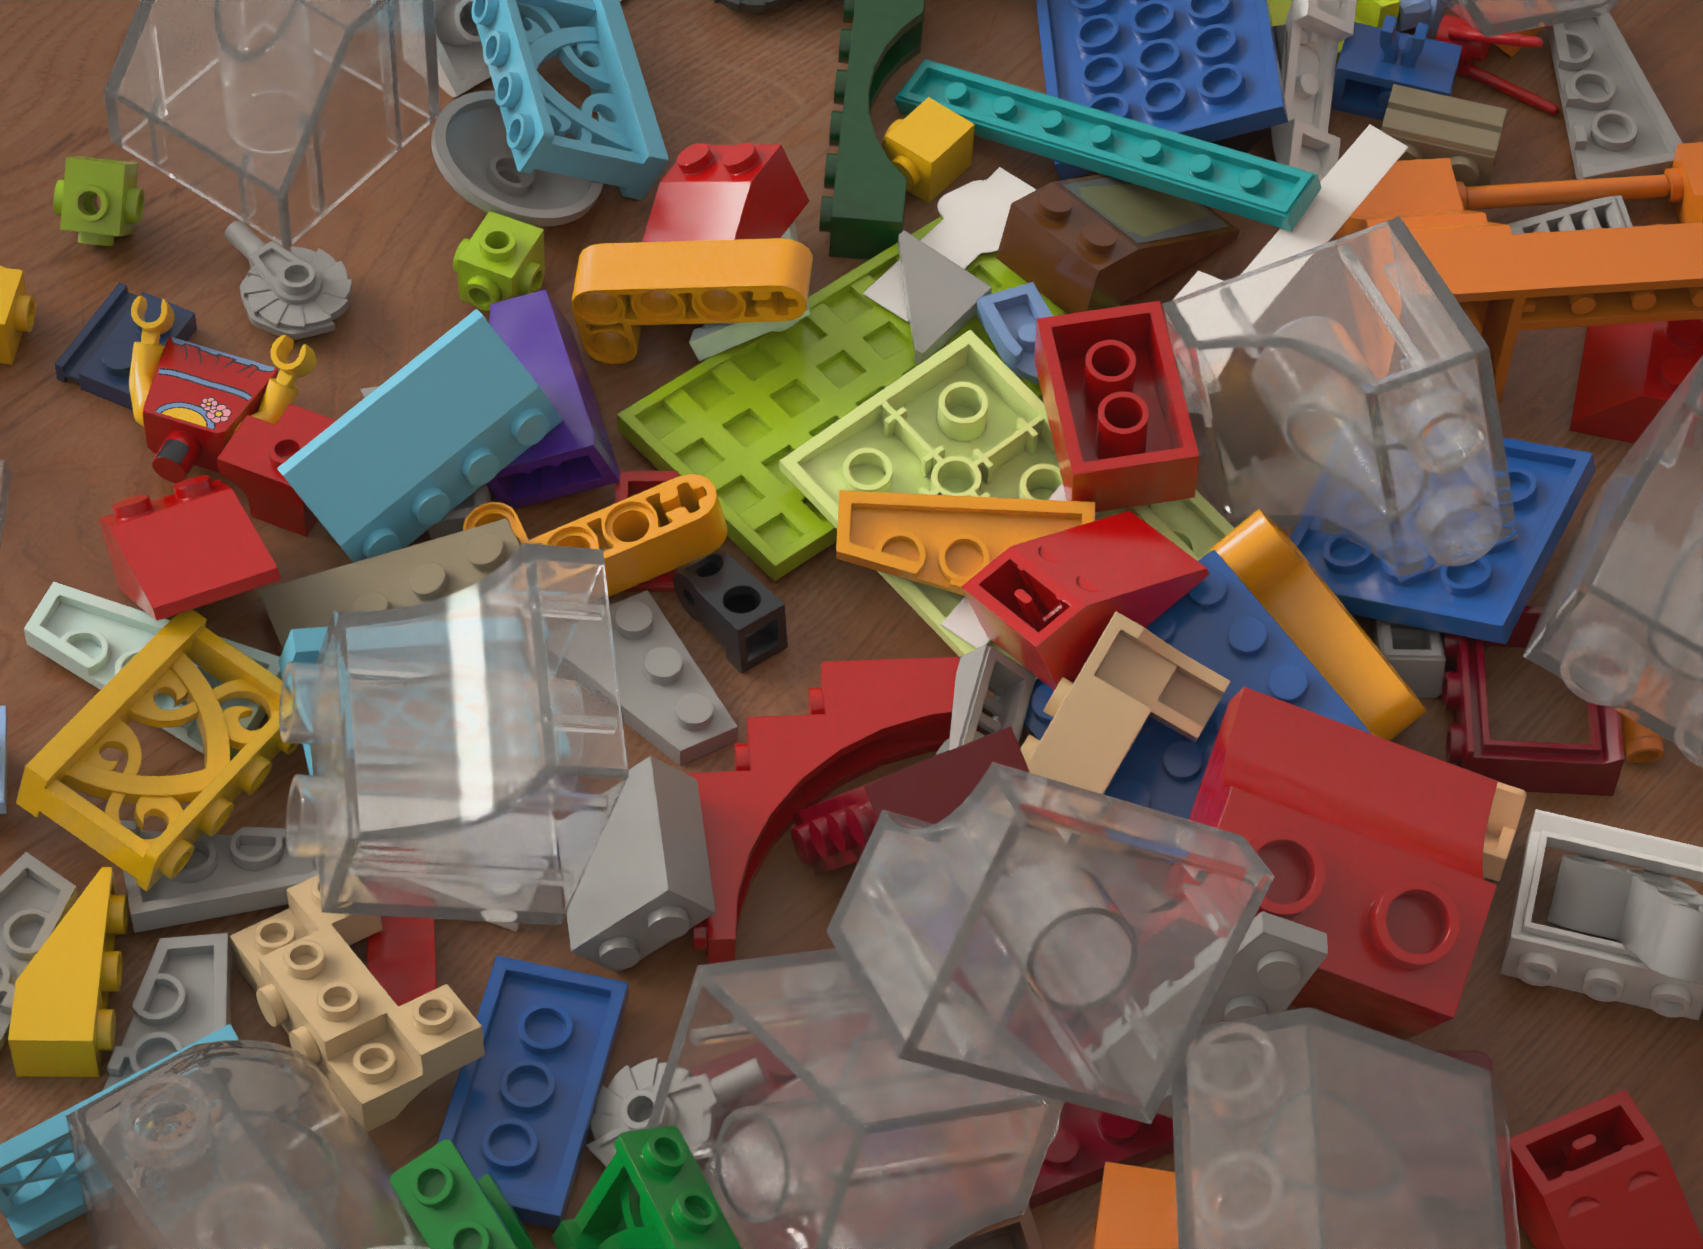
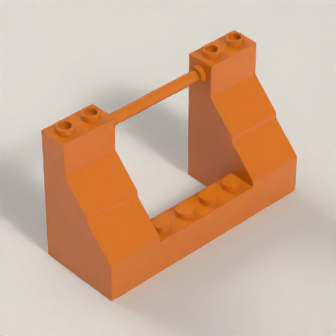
M1703 142L1678 144L1672 167L1665 169L1662 175L1465 187L1464 182L1455 180L1450 158L1397 161L1335 233L1379 415L1394 418L1498 411L1518 331L1703 319ZM1619 195L1622 196L1623 200L1667 198L1668 203H1673L1679 224L1512 234L1510 225L1488 222L1484 212L1471 210L1584 203L1599 198Z

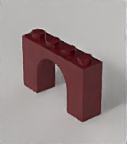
M1009 726L792 813L791 816L796 827L791 829V837L795 850L805 865L811 864L815 875L891 851L1032 793L1037 788L1013 729Z

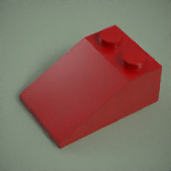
M697 143L690 145L680 152L676 163L660 181L642 242L781 238L810 200L781 144L754 145L752 143H741L738 145H707L706 143Z
M209 475L197 476L173 485L175 494L154 501L150 500L149 495H139L121 500L112 505L113 514L98 518L120 591L156 621L281 580L277 565L233 489L220 480L211 482Z

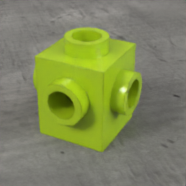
M83 156L66 157L64 180L59 179L57 181L53 199L54 213L61 216L60 230L77 231V242L102 246H114V236L133 234V225H139L142 221L145 204L144 190L137 188L139 163ZM98 196L101 199V208L97 204Z
M489 210L471 239H463L456 250L453 260V271L458 273L459 300L471 303L481 310L489 311L490 304L538 292L545 274L544 229Z

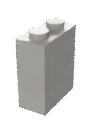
M649 756L556 817L571 952L616 973H620L636 965L642 958L671 940L681 937L689 929L716 913L697 779L653 756Z

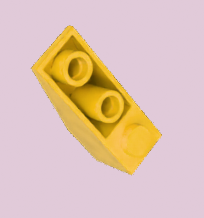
M102 867L15 982L8 1042L16 1077H100L102 1052L114 1050L116 1014L114 1009H107L109 992H120L122 954L121 951H114L116 935L127 934L129 902L127 894H117L112 867Z

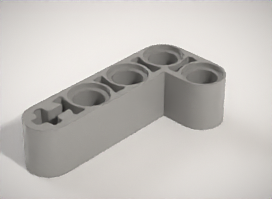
M1563 855L1547 921L1568 929L1616 939L1653 971L1678 980L1703 985V896L1688 884L1664 875L1579 856Z

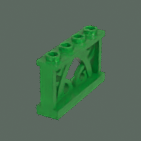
M675 1126L620 1133L614 1143L617 1152L574 1219L562 1220L552 1236L557 1249H742L684 1137Z
M449 1139L442 1140L393 1173L390 1177L392 1187L430 1249H538L497 1181L489 1173L477 1180L456 1145Z

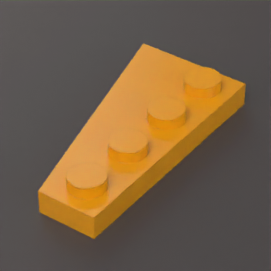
M839 490L836 559L966 596L961 586L1010 546L1095 521V502Z

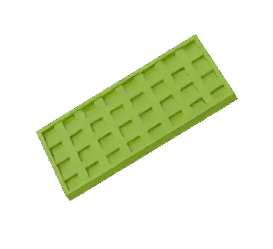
M940 216L911 235L921 240L944 218ZM898 243L809 296L810 315L799 319L792 327L778 332L770 331L715 354L617 414V430L659 471H678V476L687 474L701 475L713 483L727 523V536L774 581L837 542V529L779 469V461L918 366L914 363L910 324L863 294L900 260L897 250ZM998 251L981 253L965 268L966 271L991 286V294L1027 284L1025 280L996 258ZM1040 293L1053 316L1067 314ZM977 315L968 321L941 348L943 349L971 330L1004 363ZM1014 373L1044 403L1040 384L1028 381Z

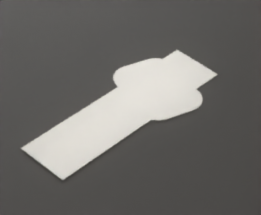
M999 167L987 180L972 181L942 196L938 201L937 207L944 219L920 241L965 269L981 253L998 251L1011 203L1037 189ZM899 260L863 294L908 322L903 290L902 267Z

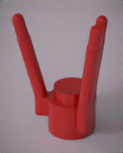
M1466 13L1464 17L1444 15L1439 24L1436 40L1462 46L1457 75L1473 78L1550 115L1558 114L1559 107L1556 104L1474 65L1475 60L1483 62L1486 59L1490 44L1540 48L1543 45L1541 37L1491 31V29L1550 28L1554 24L1553 18L1548 16H1481Z

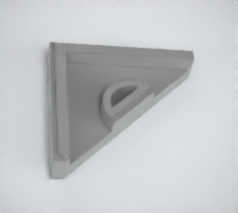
M904 230L898 236L897 250L902 267L903 290L908 324H910L914 363L919 365L938 352L976 315L977 299L990 295L992 287Z

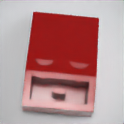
M1129 510L1010 546L961 586L987 637L1052 690H1055L1063 677L1072 683L1075 682L1116 611L1146 628L1210 574L1204 565Z
M1625 1089L1506 1139L1497 1166L1504 1171V1200L1536 1249H1703L1702 1237L1665 1148Z

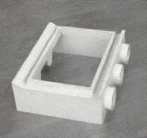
M1536 809L1524 849L1500 974L1520 978L1523 982L1534 986L1550 985L1584 993L1598 1001H1618L1652 1009L1666 1017H1686L1699 1020L1703 1010L1702 984L1678 980L1653 971L1622 943L1532 923L1531 920L1546 846L1578 853L1579 857L1602 862L1606 860L1643 868L1644 871L1667 877L1673 875L1703 882V847Z

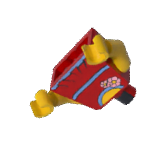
M142 295L134 300L131 307V316L134 322L142 328L141 342H134L129 376L135 421L145 429L147 447L153 453H156L152 461L154 471L169 482L178 483L185 480L194 465L219 472L217 458L245 417L249 415L275 425L288 405L295 402L299 388L294 386L296 379L307 376L316 366V355L313 349L306 344L301 347L296 361L288 364L289 355L294 347V340L287 335L277 338L272 344L270 351L273 363L280 368L279 373L278 368L174 337H169L166 344L161 345L159 344L160 335L167 332L174 322V312L171 306L162 299L160 317L156 321L148 323L145 322L144 317L147 310V300Z

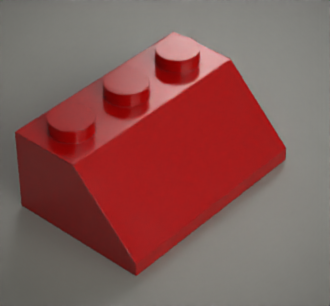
M1703 319L1587 326L1569 431L1690 455L1703 412Z

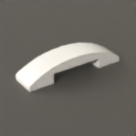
M1292 0L1285 21L1288 37L1283 91L1289 122L1271 127L1273 149L1276 162L1318 174L1320 182L1338 162L1341 138L1328 133L1338 42L1353 35L1357 0Z

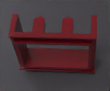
M1610 604L1591 609L1525 606L1506 645L1441 632L1445 659L1450 660L1451 672H1446L1443 679L1442 705L1444 711H1453L1454 724L1448 725L1446 733L1445 754L1448 763H1457V766L1494 779L1500 783L1523 789L1525 792L1614 795L1625 757ZM1484 646L1582 651L1590 745L1490 739Z

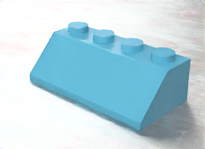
M475 309L277 469L354 563L407 547L430 527L444 519L451 510L482 485L490 482L497 473L528 448L541 441L563 419L538 383L478 309Z

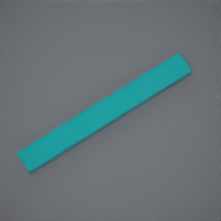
M928 59L922 61L894 98L899 113L909 115L923 101L930 97L975 124V136L1291 232L1322 189L1318 174Z

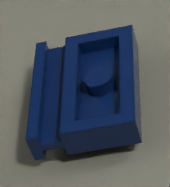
M118 283L56 361L55 369L57 380L64 383L68 379L80 383L81 390L133 410L129 390V376L134 342H141L142 328L134 322L131 316V307L138 295L128 292L127 285ZM142 292L141 295L147 300V310L144 315L145 322H154L160 317L162 299ZM167 302L174 312V322L167 332L160 335L159 344L165 345L169 337L188 341L197 330L195 313Z

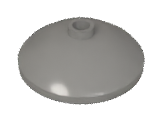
M479 91L463 95L450 102L441 111L431 136L434 160L450 186L465 201L483 213L487 214L490 210L535 227H548L575 221L588 213L596 203L603 183L534 169L531 174L517 171L512 150L507 144V132L500 107L495 101V91ZM568 131L564 136L577 140V137Z

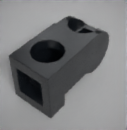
M723 550L711 553L699 562L674 575L673 584L675 592L684 609L693 619L703 622V626L726 647L727 660L741 674L788 648L785 604Z

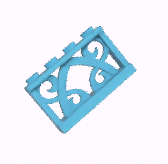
M474 0L472 4V19L477 25L483 47V58L489 68L495 89V101L500 107L507 132V144L512 150L517 171L531 174L534 169L619 186L623 197L643 200L669 162V158L620 1ZM558 56L569 72L580 81L589 85L591 96L587 97L578 109L559 94L539 74L537 69L542 64ZM592 112H597V119L592 118ZM568 131L574 136H576L577 140L566 138L564 136Z

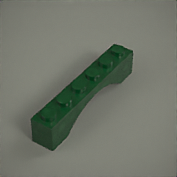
M844 0L843 23H853L852 29H841L838 63L848 64V70H836L834 104L843 105V112L832 111L829 133V146L839 147L838 154L827 153L824 188L834 189L833 197L822 196L819 232H830L829 257L870 260L898 243V236L903 232L907 179L889 160L876 138L870 114L883 86L900 67L921 51L925 0Z

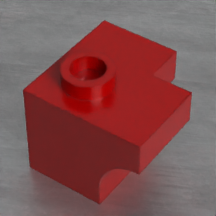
M291 403L275 425L247 415L217 458L219 475L235 483L244 492L249 501L251 517L307 537L318 519L277 468L337 420Z

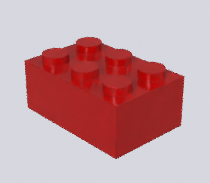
M1160 301L1037 318L1034 362L1067 501L1095 502L1096 513L1195 498L1199 452Z

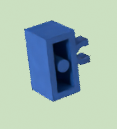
M1385 16L1382 28L1354 22L1353 35L1344 40L1336 67L1331 109L1383 121L1393 84L1451 96L1462 46L1426 38L1429 24L1418 22L1415 34L1410 35L1395 31L1397 17Z

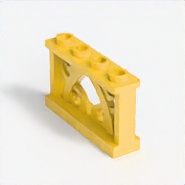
M193 609L176 614L25 766L16 804L36 818L43 813L137 879L136 885L146 892L163 875L169 879L175 878L191 858L195 849L193 843L203 833L210 837L214 836L232 813L234 808L232 802L242 791L252 795L268 776L273 765L271 760L280 751L289 755L302 741L291 686L205 627L207 619ZM196 665L223 684L212 689ZM159 694H167L174 700L173 708L179 706L185 699L188 704L177 709L164 710L156 705L154 699ZM234 698H245L260 705V709L268 714L269 721L258 730L250 731L244 729L240 725L239 720L244 717H251L253 709L245 706H232L222 712L220 704ZM196 719L204 749L203 770L171 776L138 775L142 754L139 741L128 726L133 720L151 727L171 728L187 724ZM230 747L240 750L230 761ZM106 748H115L125 754L126 767L123 773L115 772L119 759L108 761L102 758L100 754ZM72 789L108 800L105 811L103 812ZM191 802L183 811L180 804ZM123 803L136 804L134 819L141 830L144 826V819L149 816H157L163 819L167 829L157 838L142 839L121 824L119 810Z

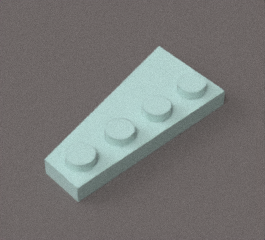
M53 581L26 624L24 632L27 645L101 690L170 620L164 618L156 621L144 611ZM222 638L282 680L278 662L279 656ZM196 665L212 689L223 684ZM159 694L154 699L156 705L164 710H173L188 704L185 699L183 703L173 708L174 700L167 694ZM234 698L220 704L222 712L232 706H245L253 709L251 717H244L239 720L240 725L250 731L257 730L266 712L260 709V705L245 698ZM196 719L181 726L162 728L204 754L202 737ZM230 747V761L240 750Z

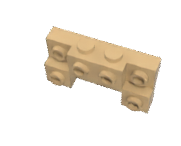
M1116 611L1075 682L1072 683L1063 677L1043 710L1044 713L1050 715L1053 719L1041 740L1029 734L1021 747L1022 754L1037 790L1003 804L982 839L981 846L1000 857L1016 854L1020 860L1022 870L1038 878L1051 889L1080 906L1097 913L1129 858L1130 853L1085 828L1088 820L1149 716L1191 741L1196 742L1231 681L1183 654L1143 626Z
M347 862L288 888L289 909L229 936L233 963L256 992L258 1004L268 1023L273 1027L282 1025L289 1034L291 1047L300 1064L305 1069L314 1067L365 1133L395 1119L411 1100L438 1079L485 1056L482 1025L448 984L398 1007L349 947L383 929L379 901Z

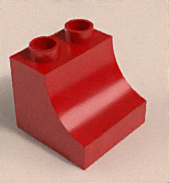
M1243 687L1229 701L1143 951L1197 971H1202L1201 960L1264 911L1327 933L1328 955L1290 1005L1394 1044L1403 1042L1454 1019L1497 888L1496 884L1484 880L1482 861L1486 829L1498 781Z

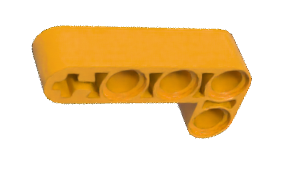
M784 238L604 243L591 245L583 249L579 255L571 301V309L583 348L595 361L609 365H620L628 363L637 355L642 325L784 322L795 320L802 316L807 309L813 255L804 244Z
M696 474L676 477L528 540L518 515L513 508L501 502H489L476 507L465 518L463 525L464 531L507 518L536 578L491 601L497 615L542 612L545 624L711 554L720 548L726 540L728 533L727 523L715 486L708 478Z
M1261 509L1255 511L1209 549L1210 552L1215 550L1373 735L1391 741L1427 712V709L1297 546Z

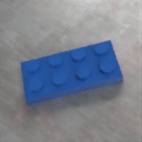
M496 955L476 1018L482 1025L485 1056L461 1067L437 1144L444 1139L452 1141L477 1180L489 1173L497 1181L521 1222L557 1229L565 1217L591 1128L592 1117L595 1114L597 1097L605 1080L629 998V982Z

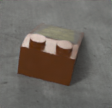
M1099 174L1051 182L1011 203L996 258L1027 283L1033 282L1042 295L1065 313L1071 314L1117 307L1237 239L1240 230L1208 206Z

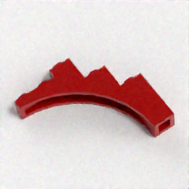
M961 657L821 662L820 688H808V715L747 717L746 743L734 744L735 771L686 773L697 779L716 911L715 914L692 927L693 951L706 950L708 976L735 975L737 928L748 890L770 850L794 824L791 816L792 813L817 804L838 787L880 766L924 753L938 751L943 743L950 738L955 677ZM977 726L976 731H980V726Z

